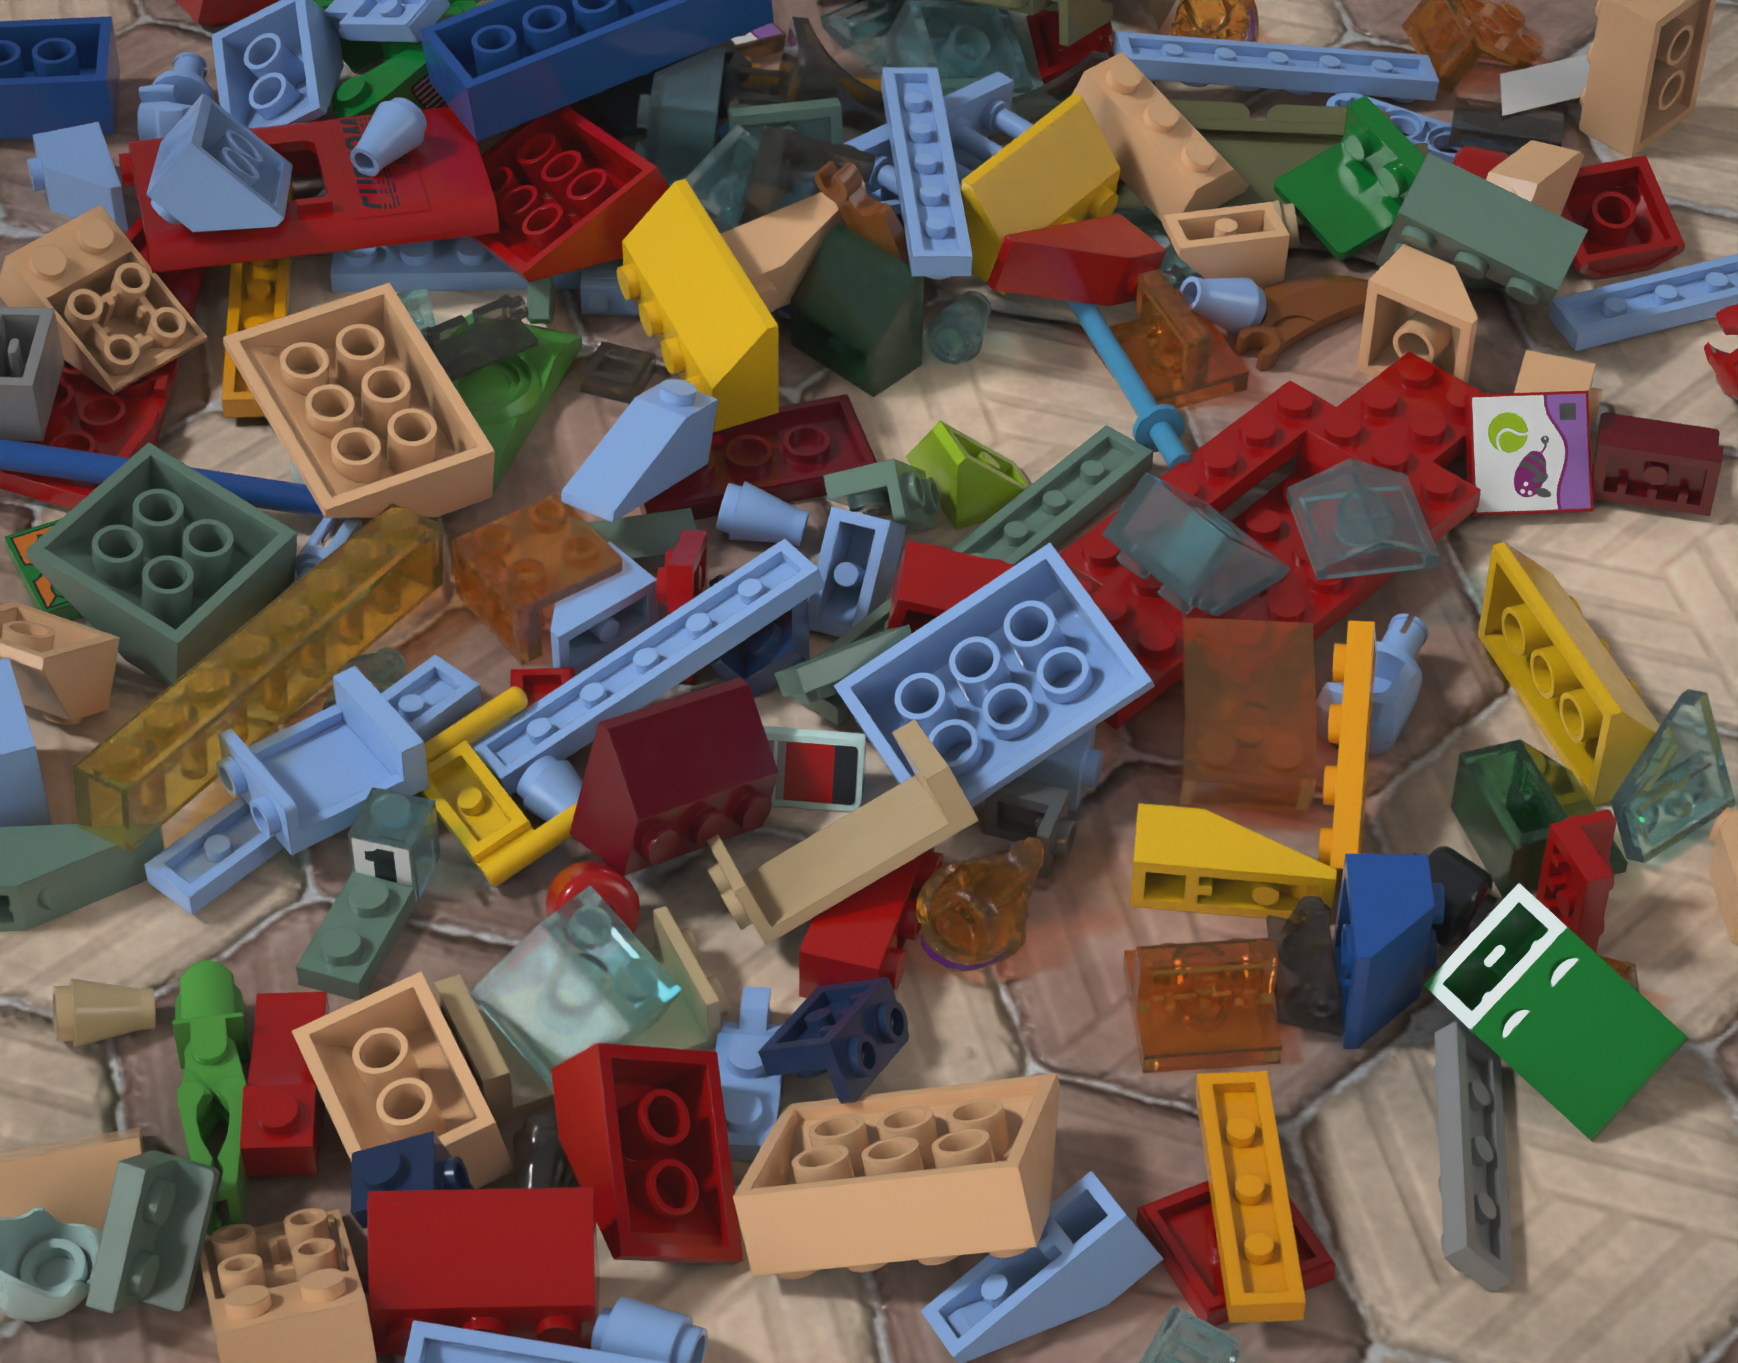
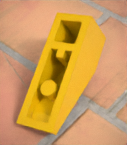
M1138 803L1129 907L1330 924L1337 869L1206 809Z

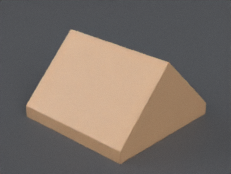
M141 1127L0 1151V1216L17 1217L26 1214L33 1208L43 1207L59 1221L70 1224H88L103 1231L118 1162L145 1153Z

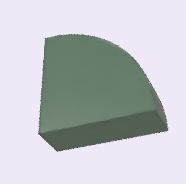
M553 276L528 282L526 318L530 324H552L556 298Z

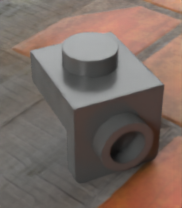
M1017 777L985 799L984 834L1035 847L1034 875L1048 879L1057 857L1067 858L1069 856L1076 835L1077 821L1068 818L1070 790Z

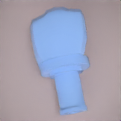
M183 52L173 60L172 70L157 76L152 85L139 87V97L141 100L137 112L139 140L165 138L203 93L214 101L215 97L212 88L204 80L207 75V69H205L207 63L202 56L193 52Z
M1406 613L1395 615L1391 619L1382 641H1376L1377 651L1369 755L1380 754L1392 748L1418 701L1420 687L1423 683L1422 671L1414 659L1421 646L1425 644L1429 631L1426 624L1415 616L1405 634L1401 633L1408 621L1409 614ZM1327 682L1315 703L1313 724L1316 733L1327 741L1330 704H1342L1344 683Z

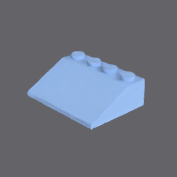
M1048 543L833 685L862 732L866 734V738L898 784L911 778L915 773L892 732L915 719L950 767L971 807H974L1155 687L1152 679L1051 543Z

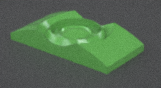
M474 312L461 319L447 331L437 359L495 450L494 493L580 352L582 336Z

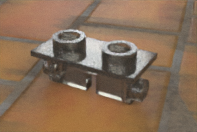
M508 294L500 296L498 300L472 310L473 323L468 325V321L463 315H459L433 327H425L421 330L423 337L451 382L539 345V340L521 321L528 317L529 312L525 301L519 295L511 298Z
M1306 896L1298 901L1297 907L1288 919L1268 915L1266 918L1278 1023L1342 1037L1344 1034L1341 1012L1343 989L1337 982L1331 929H1329L1333 921L1332 910L1320 897Z

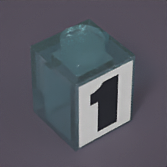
M372 787L348 833L352 869L354 872L414 887L415 900L418 902L441 855L435 800Z

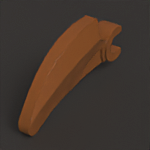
M829 161L814 174L815 182L822 193L836 203L854 238L872 285L874 302L878 311L884 316L891 317L907 303L912 295L915 284V276L911 274L904 228L889 204L872 199L861 187L863 183L862 176L853 162L846 163L838 171L834 162Z
M1331 274L1306 275L1286 279L1264 288L1263 291L1266 296L1265 315L1259 325H1251L1241 329L1237 337L1235 352L1240 355L1248 349H1260L1256 369L1260 372L1268 371L1275 366L1278 356L1284 350L1306 336L1336 321L1364 313L1368 280Z

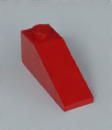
M1121 214L1013 233L1005 236L987 285L994 291L1114 306L1147 299L1158 282V271L1167 250Z

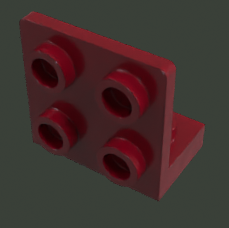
M1607 412L1602 413L1599 421L1592 471L1593 499L1710 516L1723 458L1724 447L1718 446L1719 430Z

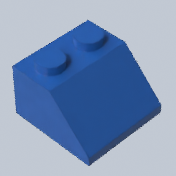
M1345 854L1333 938V955L1343 1049H1358L1420 997L1424 969H1435L1437 940L1435 929H1431L1432 924L1443 923L1445 897L1443 884L1432 883L1428 855Z

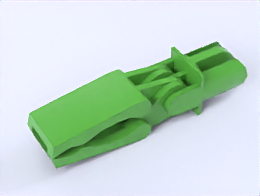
M202 960L191 965L180 979V994L176 997L175 1020H172L180 1068L184 1069L182 1084L177 1088V1101L189 1160L214 1167L213 1158L206 1148L212 1140V1130L221 1119L225 1123L227 1137L218 1155L219 1167L223 1173L218 1191L216 1189L206 1236H211L216 1230L223 1227L217 1214L222 1200L226 1201L229 1210L225 1226L245 1224L250 1177L246 1175L240 1151L243 1086H247L240 1062L251 1061L246 1031L245 1003L241 990L234 984V975L219 962Z

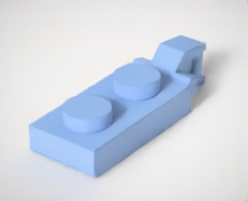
M334 0L323 13L338 30L337 34L350 41L416 43L422 41L420 29L437 23L436 21L449 8L450 3L448 0Z
M744 986L739 1022L723 1021L721 1033L717 1034L715 1052L718 1054L731 1160L754 1161L780 1115L785 1074L767 1077L758 1053L782 1026L770 1024L771 988Z

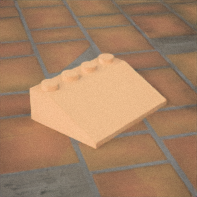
M390 282L223 337L224 347L325 518L439 517L492 498L495 450Z
M1057 1073L862 1095L854 1103L841 1104L838 1098L785 1104L733 1196L752 1276L778 1274L782 1279L794 1280L807 1277L822 1269L848 1267L852 1272L862 1273L879 1269L889 1262L918 1260L919 1263L924 1265H939L949 1262L959 1255L989 1252L991 1256L996 1258H1008L1020 1255L1030 1248L1037 1247L1050 1214L1060 1091Z

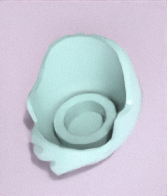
M43 1207L33 1208L26 1214L17 1217H0V1310L9 1318L39 1322L60 1317L75 1308L88 1295L102 1230L88 1224H70L59 1221Z

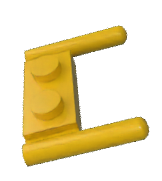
M516 686L508 688L424 743L429 788L420 793L493 888L499 886L573 837L569 832L577 802L534 830L523 812L470 746L471 743L527 707L528 698L526 693Z

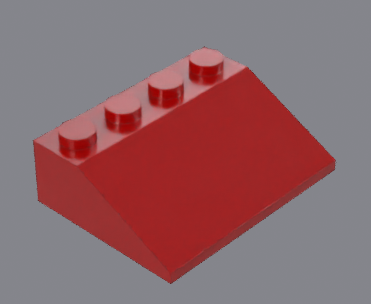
M565 106L551 114L540 116L518 125L481 155L496 201L500 233L469 237L527 282L622 259V241L669 189V186L654 164L568 106Z

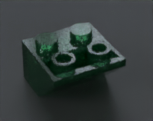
M838 223L830 229L790 300L791 345L872 397H875L922 365L924 276H912L909 264H906L846 226Z
M1521 739L1462 752L1459 755L1451 802L1453 813L1487 872L1492 876V880L1503 899L1518 883L1530 894L1537 893L1550 824L1561 822L1571 816H1583L1597 811L1571 770ZM1613 839L1609 861L1615 875L1626 872L1628 862Z

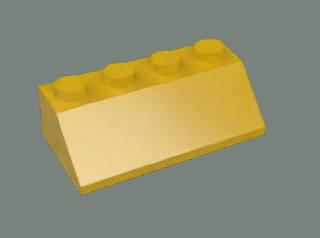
M687 180L675 181L622 241L623 266L617 268V279L624 298L627 301L633 299L638 306L641 324L647 336H656L659 341L662 357L669 373L672 375L678 373L681 380L692 383L697 388V391L718 399L714 433L779 413L778 324Z
M1505 542L1493 544L1477 636L1592 807L1661 789L1668 759L1672 757L1673 753L1672 739L1666 726L1661 722H1657L1642 701L1640 691L1635 682L1625 677L1613 660L1606 641L1602 637L1596 636L1584 619L1577 600L1573 596L1567 595L1553 573Z

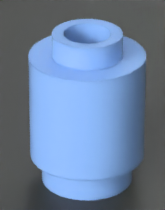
M621 1297L613 1309L604 1307L601 1310L594 1326L591 1349L670 1363H703L707 1348L708 1331L706 1328L693 1325V1319L689 1315L631 1298Z

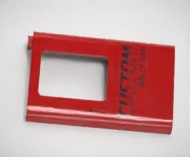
M450 107L422 109L421 111L426 118L427 128L421 145L387 165L373 177L360 173L350 160V152L358 144L373 114L249 128L251 132L293 165L291 176L317 173L322 175L326 195L323 197L288 201L285 217L277 227L192 232L181 222L178 225H173L163 219L153 209L151 205L152 199L146 195L160 142L164 138L128 142L129 153L118 154L123 188L134 187L135 196L138 197L152 273L500 233L496 201L477 142Z

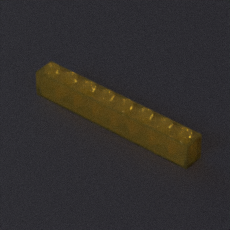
M391 503L73 765L78 827L129 852L135 850L153 834V830L159 823L160 827L219 777L216 769V762L222 759L219 733L231 728L247 747L262 740L330 682L334 675L344 670L443 584V524L419 515L410 509Z

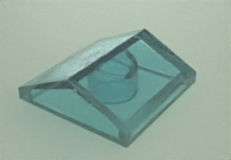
M1350 458L1287 488V500L1317 580L1439 567V553L1406 474Z

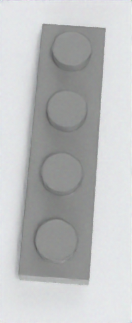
M1455 1021L1434 1032L1436 1065L1434 1066L1433 1073L1437 1084L1438 1120L1436 1122V1132L1439 1138L1441 1174L1438 1179V1186L1442 1197L1443 1220L1441 1247L1444 1259L1454 1269L1465 1273L1491 1293L1514 1282L1501 1057L1468 1029Z

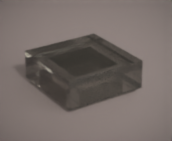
M602 341L579 376L580 392L630 404L635 397L642 394L656 371V354Z

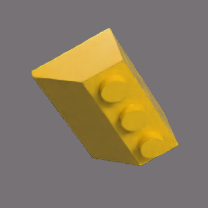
M1077 93L1072 94L962 179L961 196L973 255L971 273L985 283L989 279L1006 235L1110 216L1118 203L1119 197L1116 191L1120 166L1087 103ZM998 291V292L1001 293L1003 296L1007 293V292Z

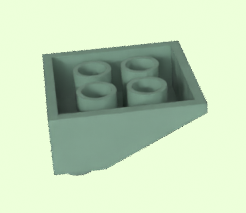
M1428 153L1394 220L1375 264L1382 267L1405 244L1455 265L1465 289H1505L1512 298L1522 303L1536 305L1539 302L1548 307L1559 290L1588 229L1438 156Z
M148 442L26 549V558L95 629L120 637L118 653L127 662L177 692L294 582L297 532Z

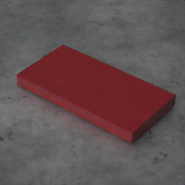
M848 394L779 406V413L714 432L708 464L639 507L642 515L691 508L694 520L719 515L728 483L743 486L745 481L786 503L827 495L823 475L877 463Z

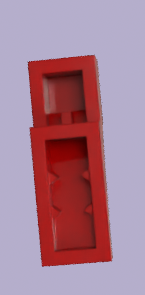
M326 991L257 993L250 1069L247 1086H243L240 1151L247 1177L318 1175L320 1127H324L325 1103L292 1030L329 1014V1002Z

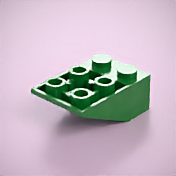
M1519 883L1424 984L1470 1030L1591 1141L1607 1127L1689 1040L1682 1031Z

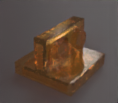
M1160 269L1138 274L1135 320L1109 327L1158 405L1169 404L1178 409L1247 390L1249 371L1213 323L1191 312L1183 293L1179 289L1173 288ZM1092 345V349L1097 354L1099 359L1102 361L1104 366L1107 368L1106 364L1102 360L1096 348L1094 347V345Z
M1274 937L1234 938L1225 941L1181 944L1164 943L1151 946H1136V950L1124 951L1123 972L1143 1073L1280 1064L1282 1042L1273 1007L1279 959Z

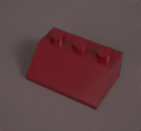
M739 677L598 722L569 834L622 876H626L708 847L707 840L717 834L724 841L763 827L771 811V797L779 772L750 685Z

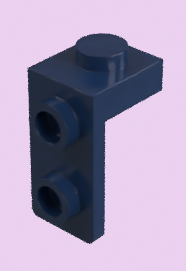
M434 1131L352 1153L351 1214L362 1229L368 1228V1191L474 1189L469 1181L468 1172L462 1159L459 1156L452 1157Z

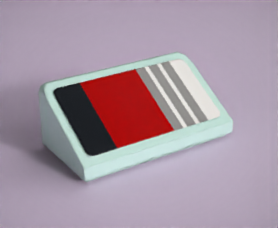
M763 726L779 772L771 797L773 807L851 813L862 806L865 785L866 734Z

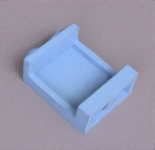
M356 666L333 676L336 704L248 747L231 728L218 734L222 759L216 762V769L221 783L232 797L240 795L250 807L252 817L259 830L266 837L274 834L291 856L429 788L424 741Z

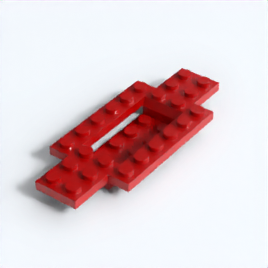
M1410 351L1337 407L1289 380L1190 455L1192 461L1176 465L1062 551L1059 555L1078 580L1092 583L1089 593L1090 597L1155 685V687L1103 721L1117 730L1185 675L1198 682L1213 672L1249 695L1475 511L1479 506L1481 489L1444 468L1467 450L1464 396L1485 393ZM1297 454L1295 472L1167 571L1160 565L1155 564Z

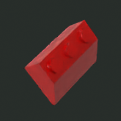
M594 1187L368 1191L369 1315L376 1354L395 1353L400 1356H406L413 1320L591 1349L592 1334L599 1316L600 1288Z

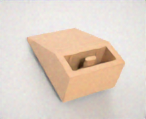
M101 205L94 207L5 257L0 273V297L8 307L54 308L63 359L111 395L116 394L178 358L207 339L205 333L156 273H152L150 265Z
M318 1208L302 1209L289 1214L281 1222L258 1227L248 1224L228 1225L216 1230L211 1237L205 1238L200 1264L220 1363H377L367 1302L340 1209L327 1212Z

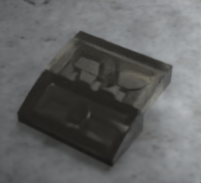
M1455 96L1448 146L1460 148L1463 146H1473L1501 151L1510 155L1531 140L1561 147L1564 111L1535 108L1502 116L1501 102Z

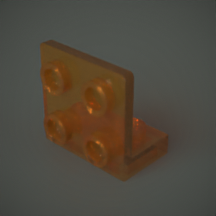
M1421 0L1402 25L1415 52L1419 55H1429L1439 79L1438 89L1451 94L1463 77L1472 71L1476 61L1482 54L1518 70L1546 64L1541 55L1543 47L1529 34L1524 25L1526 21L1525 16L1518 8L1506 1H1501L1498 5L1490 0Z
M559 494L547 496L451 540L456 595L521 665L543 656L541 628L545 626L543 608L607 579L623 569L622 558L570 505L561 502V495Z

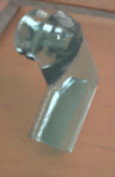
M384 647L376 653L361 655L349 660L342 667L340 673L356 666L371 684L382 693L402 679L407 665L404 656L398 650ZM334 685L323 705V710L336 704Z

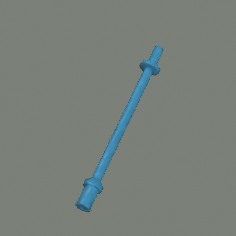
M1067 301L1138 416L1133 425V437L1136 442L1153 452H1160L1170 470L1179 463L1192 461L1190 454L1180 440L1185 430L1183 416L1173 405H1158L1096 304Z

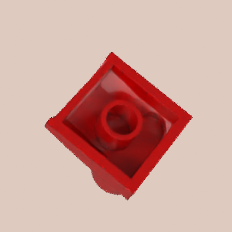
M1646 155L1580 167L1561 213V217L1588 229L1573 260V264L1579 273L1601 280L1648 271L1683 252L1685 243Z

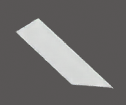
M1588 54L1500 74L1502 116L1580 98L1587 84L1590 66L1587 60Z

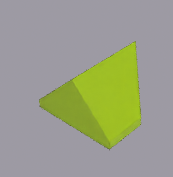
M939 421L905 456L911 466L925 471L926 478L932 477L939 493L941 510L955 530L987 521L1031 485L1014 461L942 421Z

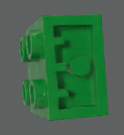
M1364 95L1347 105L1343 140L1275 179L1273 190L1285 204L1294 203L1295 213L1337 259L1343 260L1389 233L1426 157Z

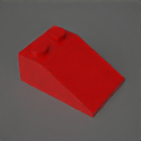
M597 1042L552 1068L558 1138L580 1187H594L596 1222L613 1260L734 1265L742 1262L743 1254L738 1216L733 1199L735 1190L717 1052Z

